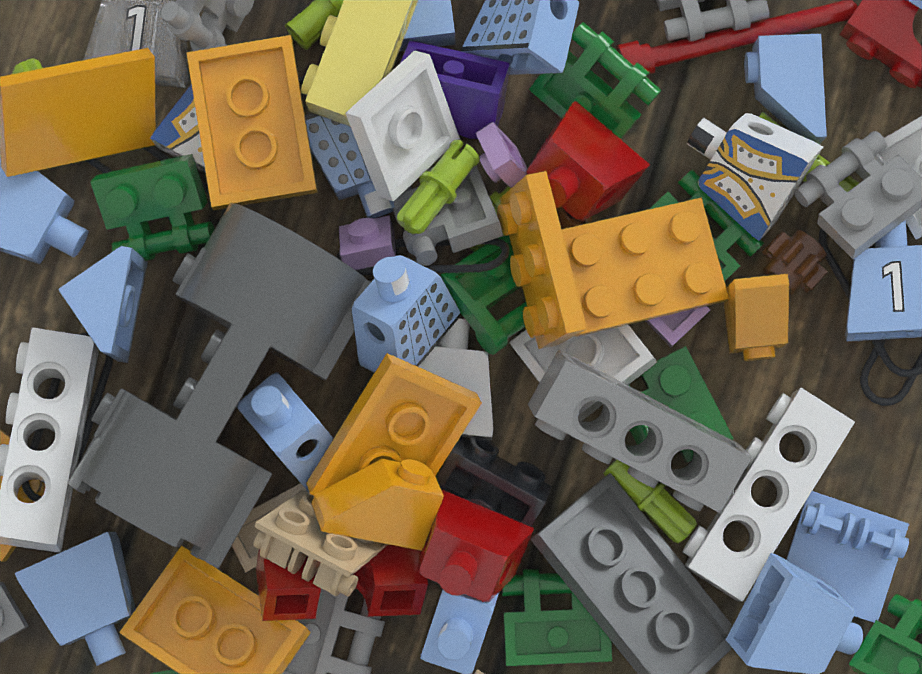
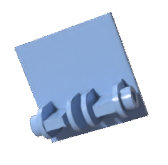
M812 491L804 503L786 560L833 587L854 608L855 617L875 623L876 620H879L898 558L903 559L906 554L909 538L905 536L909 524Z

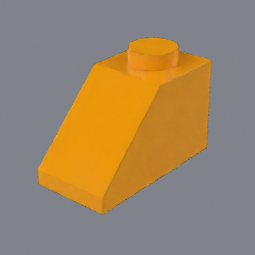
M788 274L734 279L726 288L729 299L724 301L729 353L743 352L744 361L774 358L775 349L782 348L788 344Z
M380 459L316 493L311 504L322 532L422 551L444 495L432 469L425 464L411 459H405L401 462Z

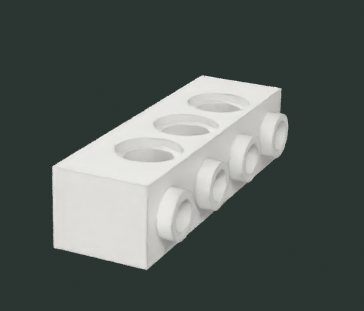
M32 327L29 343H20L16 360V373L23 374L19 394L11 393L7 405L6 424L13 425L9 445H0V476H3L0 489V544L57 553L62 551L73 487L68 484V481L78 464L99 352L98 347L90 336ZM48 378H58L65 382L63 392L54 399H44L37 395L39 385ZM47 428L55 432V440L49 448L43 451H35L27 446L28 438L35 430ZM37 479L45 483L44 495L38 501L24 503L18 500V490L25 481Z
M803 388L794 391L791 397L784 393L780 395L766 418L773 425L763 441L754 437L746 448V452L752 458L720 513L716 514L707 530L701 526L697 527L682 551L689 556L684 565L689 571L736 601L743 602L761 573L770 553H774L855 421ZM787 433L797 435L804 443V455L797 463L787 461L779 451L780 440ZM759 477L770 479L776 486L777 497L775 502L769 507L758 505L751 496L752 484ZM732 521L742 523L749 532L748 545L740 552L731 551L723 541V531Z

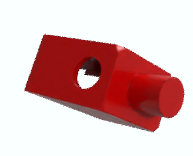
M574 101L545 139L525 173L529 175L546 171L555 207H562L576 220L584 221L620 202L650 164L577 101Z
M441 489L444 497L422 551L420 550L418 572L423 577L439 583L441 588L448 594L455 596L466 594L482 602H490L515 576L534 528Z

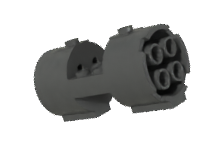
M235 203L229 204L197 258L188 253L172 280L180 285L176 292L177 298L229 329L226 334L218 329L215 331L201 355L203 362L209 365L199 382L189 377L176 398L173 406L182 410L179 417L175 418L122 388L116 397L107 393L91 421L99 425L93 435L95 437L68 481L71 487L83 494L85 491L89 492L91 488L96 489L99 492L95 497V503L174 547H181L184 540L194 544L190 554L216 568L220 567L272 476V473L217 442L218 438L268 351L323 381L328 378L354 332L352 316L354 301L371 283L353 268L302 236L257 212Z

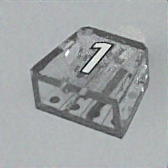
M102 0L84 60L149 48L155 56V85L188 89L187 41L180 40L171 33L167 27V22L161 16L162 7L168 2H176L177 0Z

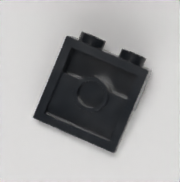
M461 436L436 478L440 488L532 527L546 503L552 488L551 485L544 482L545 474L531 463L521 461L515 466L498 456V447L484 437L472 436L468 440Z

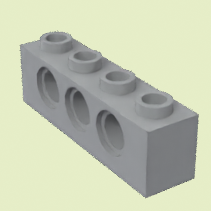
M559 349L528 403L534 417L538 418L535 425L545 433L560 440H563L566 434L584 442L581 449L590 456L606 464H610L612 458H615L629 465L630 468L627 472L632 477L653 488L660 481L675 489L673 497L697 511H701L702 507L706 505L720 513L752 458L737 442ZM590 401H600L603 403L602 413L597 419L591 422L578 420L579 410L585 403ZM637 425L648 426V435L642 443L635 446L625 444V436L632 427ZM684 449L694 451L693 459L688 466L682 469L671 468V460L677 452Z

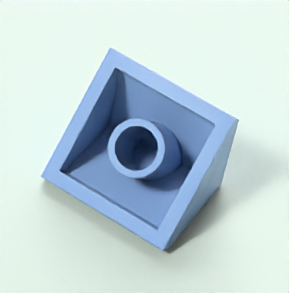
M120 246L58 290L98 349L117 361L128 363L148 262L133 248Z

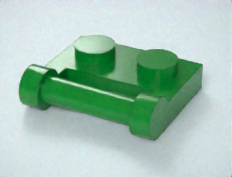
M504 234L498 238L504 240L509 246V256L497 268L483 272L442 273L440 275L460 313L474 329L479 344L486 352L492 355L506 347L508 338L525 327L523 310L524 307H527V303L524 302L498 321L488 311L489 308L520 288L515 284L510 268V258L514 255L510 237ZM485 244L455 265L488 263L499 257L502 250L496 245Z

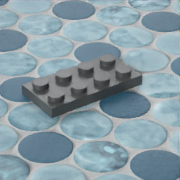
M611 473L599 480L530 539L637 674H705L732 649L726 641L732 624Z

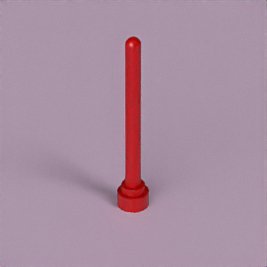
M842 0L752 22L750 28L734 31L733 28L707 33L703 39L694 41L683 39L650 47L649 43L640 45L635 40L616 45V51L631 64L635 65L638 62L650 72L649 74L655 73V67L753 44L758 36L790 35L847 21L858 6L853 0Z

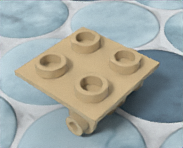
M303 490L255 523L254 527L260 531L254 540L253 546L260 549L261 557L283 568L288 566V571L295 574L301 568L308 555L302 579L310 581L316 574L313 584L334 596H338L340 593L347 597L350 596L358 582V577L353 574L389 545L322 532L311 504L314 496Z

